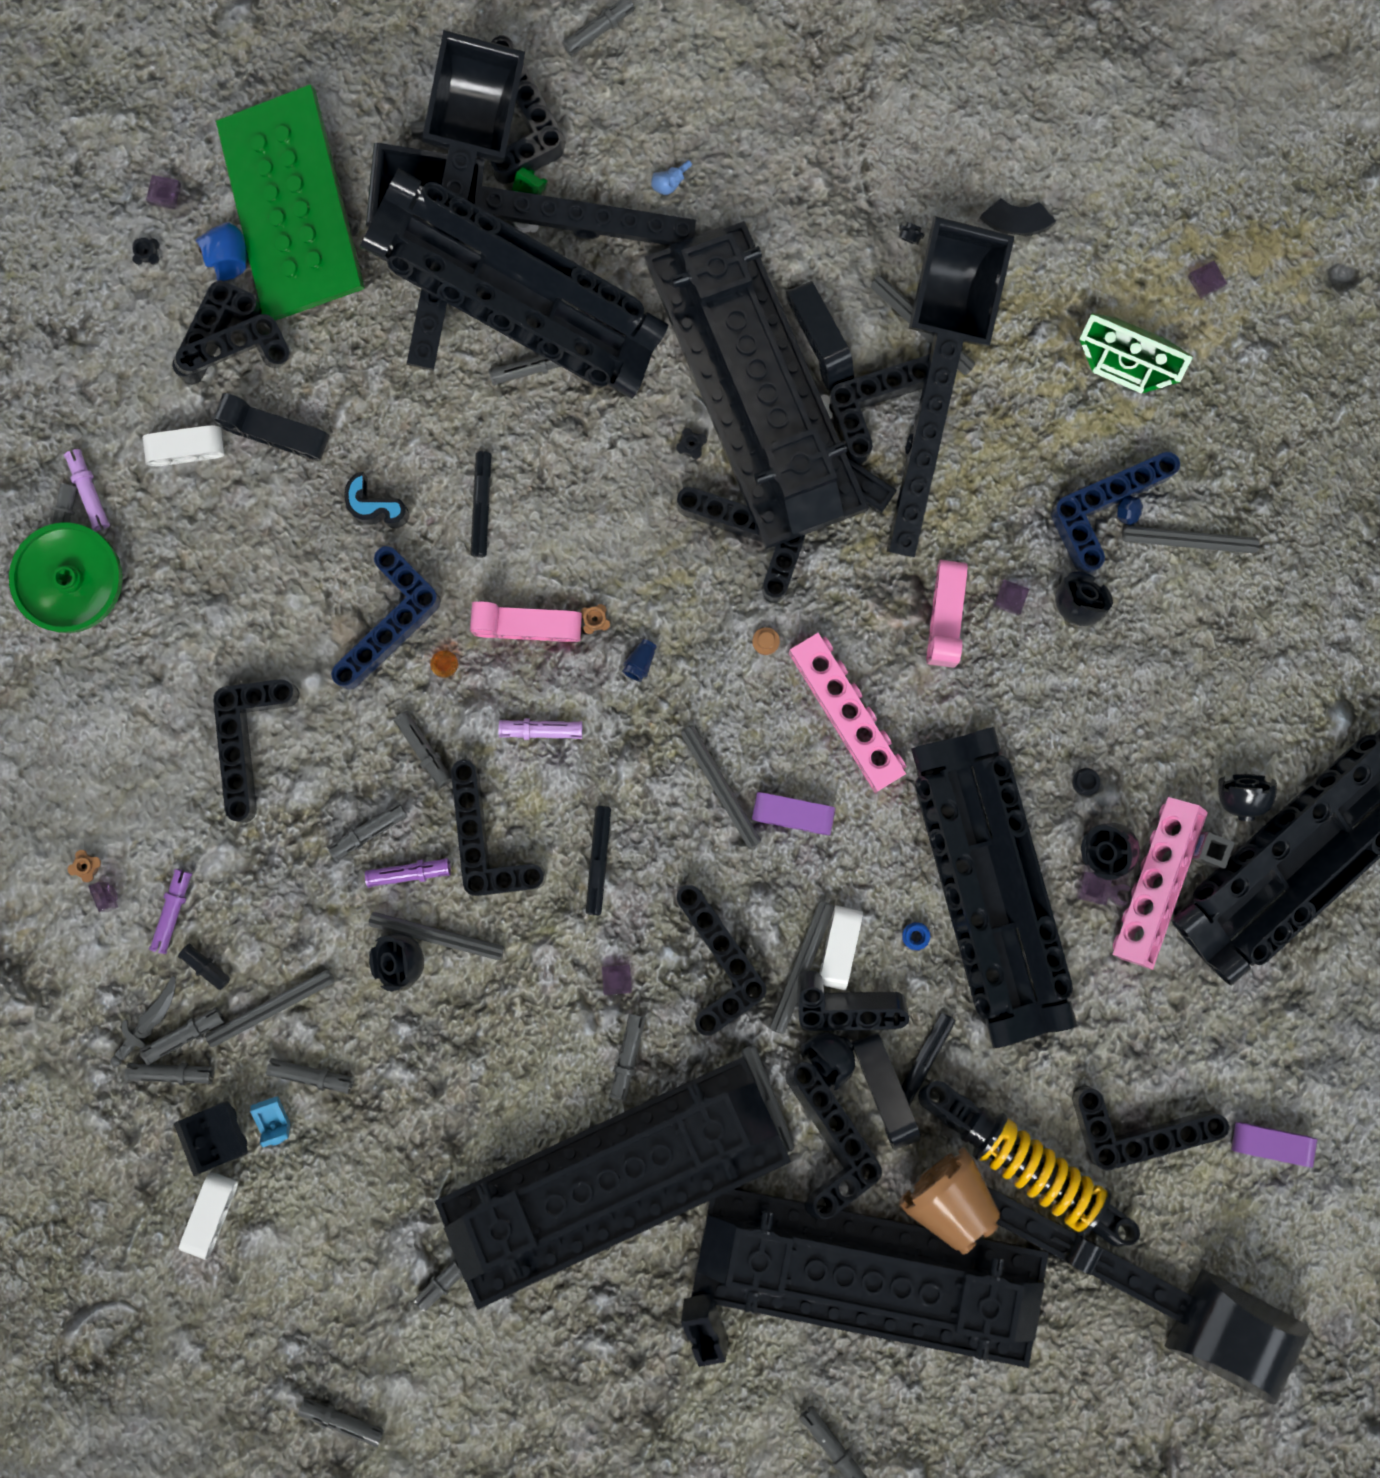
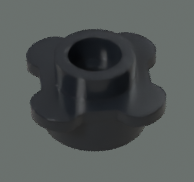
M907 222L906 226L900 225L899 227L901 232L898 238L908 243L918 245L920 239H924L925 234L921 233L922 228L915 224Z
M147 238L134 240L132 247L134 253L132 257L133 262L137 265L142 263L157 264L159 262L157 249L160 247L158 240L154 238L150 240Z
M686 428L682 431V439L676 445V450L680 454L684 453L693 459H698L702 455V446L707 443V437L703 433L696 434L690 428ZM689 442H694V445L690 446Z

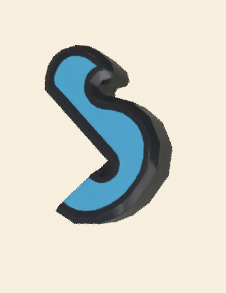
M364 472L356 473L348 480L344 493L346 508L357 522L365 525H374L384 520L390 528H400L407 523L410 513L400 498H367L368 478Z

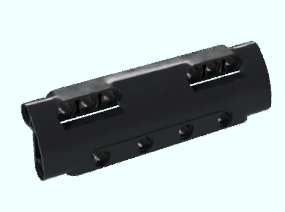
M398 168L359 247L386 261L388 268L399 277L591 384L600 387L608 385L633 399L643 382L652 353L668 329V323L649 312L643 314V304L634 296L435 182L425 183L423 187L420 185L421 180ZM413 214L429 222L430 224L436 226L437 228L443 230L444 232L452 235L453 237L459 239L460 241L466 243L467 245L473 247L474 249L480 251L481 254L475 252L474 250L468 248L467 246L461 244L460 242L454 240L453 238L447 236L446 234L419 220L418 218L414 217ZM564 299L565 301L571 303L572 305L578 307L579 309L585 311L586 313L592 315L593 317L620 331L626 336L624 337L623 335L617 333L616 331L610 329L609 327L603 325L602 323L596 321L595 319L589 317L588 315L582 313L581 311L575 309L574 307L568 305L567 303L561 300Z
M995 727L911 748L918 773L915 783L917 797L974 1006L978 1015L985 1019L992 1047H1006L1045 1033L1060 1032L1077 1027L1072 1003L1067 1000L1073 991L1071 976L1012 765L1006 757L999 756L1001 748ZM972 766H973V768H974V772H975L976 779H977V783H978L979 790H980V793H981L982 801H983L984 808H985V811H986L987 819H988L989 826H990V830H991L992 837H993L992 839H991V837H990V833H989L988 826H987V822H986L985 815H984V812H983L982 804H981L980 797H979V794H978L977 786H976L975 779H974V775H973L972 768H971ZM1016 928H1018L1038 1001L1035 1000Z
M1380 729L1375 734L1365 735L1358 739L1229 858L1225 869H1216L1194 890V899L1171 919L1172 924L1192 949L1230 986L1251 969L1249 965H1263L1268 962L1380 859V805L1357 827L1352 829L1380 803ZM1284 890L1286 891V892H1285L1282 896H1280L1270 907H1268L1257 919H1255L1245 930H1243L1233 941H1231V939H1232L1240 930H1242L1253 918H1255V917H1256L1265 907H1267L1277 896H1279Z

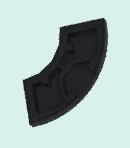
M1002 198L980 216V219L986 225L997 232L1024 235V237L1042 233L1056 223V220L1040 202L1031 206L1017 207L1010 205Z

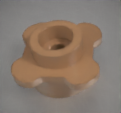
M598 604L596 607L583 608L580 611L585 623L583 629L587 634H592L600 629L603 631L609 629L610 622L606 619L605 613L607 609L604 605ZM593 617L598 618L596 622H594L592 619Z
M79 850L75 853L76 858L73 864L68 866V873L72 876L77 875L81 877L83 882H91L101 866V860L98 857L87 855L85 850ZM83 864L87 865L85 869L82 868Z

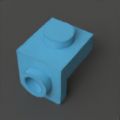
M278 1096L251 1105L250 1112L261 1133L260 1144L262 1147L278 1145L289 1138L291 1123Z

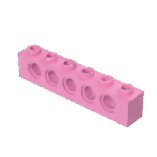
M816 633L790 649L788 654L872 790L876 793L906 775L903 770L906 768V765L898 753L896 755L893 754L889 747L892 743L884 730L879 731L874 722L877 721V718L869 706L865 708L860 698L863 696L855 683L850 684L845 675L848 672L841 660L836 661L831 654L833 647L826 637L821 638L819 633ZM818 658L823 659L827 663V669L819 672L814 669L812 662ZM830 682L839 683L842 692L839 695L830 694L827 690V684ZM845 705L853 706L856 710V716L852 719L844 717L842 707ZM860 728L867 729L871 735L870 741H859L856 736L857 730ZM873 752H881L884 755V765L876 766L871 761Z
M1170 797L1167 798L1166 804L1162 805L1159 812L1160 821L1157 830H1154L1150 837V850L1141 863L1139 881L1132 888V901L1122 917L1123 926L1121 932L1115 937L1113 942L1114 956L1153 970L1208 814L1200 805ZM1176 825H1181L1180 832L1172 835V829ZM1167 851H1172L1171 858L1163 862V855ZM1162 877V884L1154 888L1153 883L1155 879ZM1153 903V910L1145 915L1144 909L1146 905ZM1143 929L1144 935L1142 939L1135 941L1136 932Z

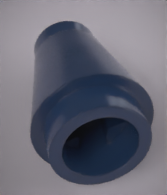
M643 639L623 663L624 669L622 672L632 680L641 682L644 677L648 676L657 646L653 642Z

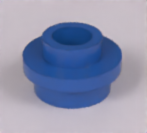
M910 923L903 930L902 940L911 950L924 949L930 942L929 929L922 923ZM914 931H918L921 935L920 940L917 942L911 939V934Z

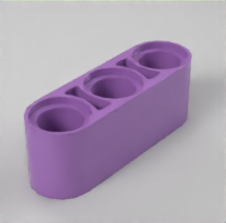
M757 792L752 820L831 836L836 808Z
M1235 1122L1231 1150L1252 1156L1313 1167L1318 1139Z

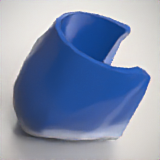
M225 222L195 239L199 246L198 251L203 256L205 266H214L217 281L232 280L245 271L247 253L244 236L240 229L232 223Z

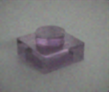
M152 175L146 201L149 205L176 209L181 183L176 179Z
M1215 261L1196 269L1188 275L1200 299L1224 288L1227 284Z
M1003 580L993 607L1019 616L1030 589Z
M97 882L88 886L98 912H110L118 908L116 900H118L117 892L108 882Z
M630 965L602 967L604 995L632 993Z

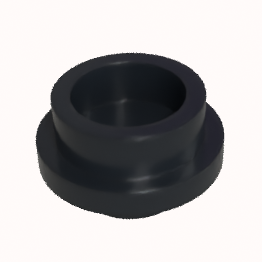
M1083 768L1073 775L1072 786L1078 794L1089 796L1098 791L1100 777L1093 769Z

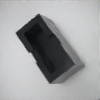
M712 1294L684 1298L681 1325L687 1340H690L692 1344L691 1350L698 1367L726 1362L729 1337Z

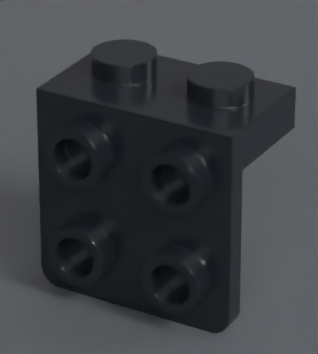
M229 1101L222 1102L173 1123L193 1177L248 1154L247 1139L241 1133L237 1122V1113Z

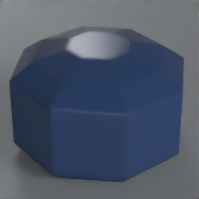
M1129 496L1124 498L1118 506L1117 517L1125 524L1137 523L1142 515L1143 503L1136 497Z

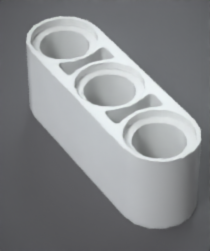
M219 426L193 427L150 433L143 436L145 464L148 466H167L217 459L224 456L222 429Z
M835 905L819 972L824 986L846 990L863 911Z
M212 1171L207 1175L181 1239L180 1251L204 1260L209 1258L237 1190L238 1181Z

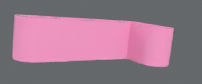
M939 560L926 664L955 668L960 662L962 639L959 638L968 569L967 563Z
M472 602L470 631L474 636L484 638L579 642L581 638L582 613L563 610L498 607L497 604L491 602Z

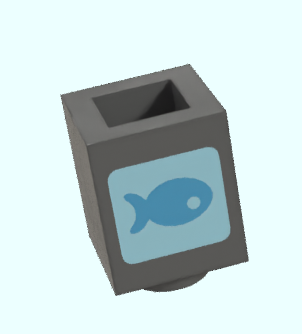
M1201 832L1192 860L1213 868L1225 869L1235 842L1209 832Z

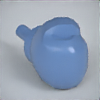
M687 160L679 168L671 167L665 172L653 173L651 180L653 190L662 195L673 193L680 182L684 180L683 173L692 166V163Z

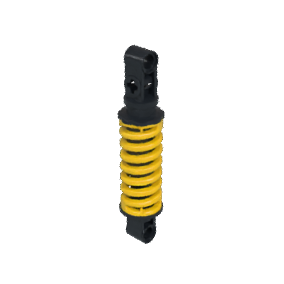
M934 1081L920 1089L918 1094L920 1105L939 1118L947 1127L961 1134L960 1139L963 1142H969L973 1145V1158L980 1161H987L991 1158L989 1167L992 1170H997L1000 1166L1004 1167L1002 1177L1010 1179L1015 1175V1187L1020 1189L1027 1184V1196L1034 1198L1040 1194L1039 1203L1042 1207L1049 1206L1055 1199L1052 1214L1060 1216L1068 1209L1064 1219L1065 1224L1074 1229L1079 1236H1084L1092 1230L1114 1247L1130 1246L1137 1243L1140 1238L1139 1226L1135 1221L1109 1204L1112 1192L1109 1189L1100 1185H1093V1181L1089 1176H1081L1078 1168L1068 1167L1067 1161L1061 1157L1056 1158L1052 1149H1043L1041 1141L1037 1139L1030 1140L1029 1133L1025 1130L1018 1131L1016 1123L1009 1119L1006 1114L1000 1113L995 1118L992 1117V1115L988 1114L986 1108H978L971 1100L957 1093L942 1081ZM931 1089H934L938 1092V1103L934 1102L931 1099ZM1120 1226L1124 1228L1126 1233L1124 1240L1119 1236Z

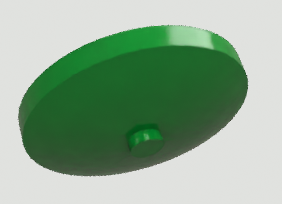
M54 523L34 531L16 550L9 570L10 592L20 612L35 625L58 633H76L100 623L116 605L121 593L123 580L121 563L112 545L96 531L76 523Z

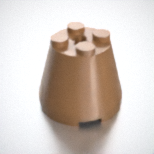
M963 1147L958 1151L959 1155L954 1157L952 1153H949L919 1177L920 1180L913 1187L915 1190L912 1193L910 1190L906 1191L901 1197L899 1205L909 1216L952 1248L959 1250L962 1254H966L976 1245L975 1241L982 1235L988 1237L998 1228L996 1221L1000 1218V1212L972 1156Z

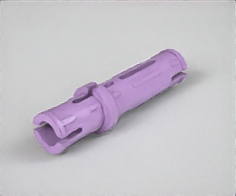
M73 449L76 461H74L70 451L66 452L64 458L72 473L70 478L72 483L77 486L92 525V530H101L98 519L104 529L108 528L110 523L102 508L92 482L93 474L87 469L82 451L80 449Z
M524 718V721L499 720V738L517 737L524 738V740H530V738L582 739V721H530V718Z

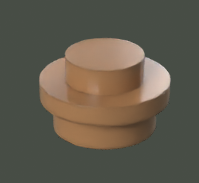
M761 628L755 632L752 644L759 654L770 655L778 649L780 638L775 630Z

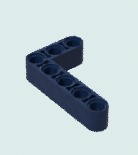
M1172 452L1161 453L1071 493L1056 503L1051 510V517L1077 571L1092 574L1105 561L1102 547L1087 517L1121 502L1126 497H1133L1168 481L1180 468V460L1177 455ZM1160 462L1168 465V473L1160 469ZM1135 473H1139L1144 477V484L1136 481ZM1110 484H1115L1120 488L1121 492L1119 495L1112 493ZM1085 495L1093 496L1096 500V505H1089L1085 500ZM1060 506H1067L1071 510L1072 515L1070 517L1064 516L1060 511ZM1077 530L1081 532L1083 541L1075 540L1072 536V531ZM1084 555H1091L1095 560V566L1087 565L1084 561Z
M389 546L381 547L376 551L374 562L406 598L333 667L331 672L332 679L344 689H354L361 684L440 607V597L436 591L395 549ZM390 555L394 556V563L389 567H384L382 564L384 558ZM410 574L414 576L412 584L409 586L401 585L402 578L405 575ZM424 594H432L433 599L429 605H420V598ZM404 613H412L413 618L409 624L403 625L400 623V618ZM387 631L392 632V640L387 644H382L380 641L381 635ZM371 650L373 654L372 659L367 663H362L360 659L361 654L364 651ZM346 669H351L352 678L348 682H342V672Z

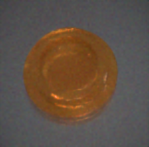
M442 650L433 655L430 666L435 675L441 678H448L456 673L458 660L452 652Z

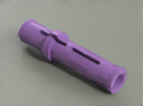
M449 858L427 862L417 860V863L365 870V881L368 888L413 880L425 882L428 878L451 876Z
M174 869L169 891L165 892L163 897L166 900L149 950L156 952L161 941L158 953L167 954L181 905L185 904L187 899L184 896L192 876L191 872H184L180 882L183 870Z

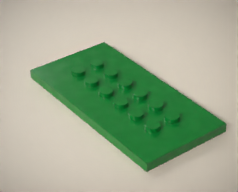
M310 84L216 120L262 314L269 315L277 321L364 290L365 286L316 89Z

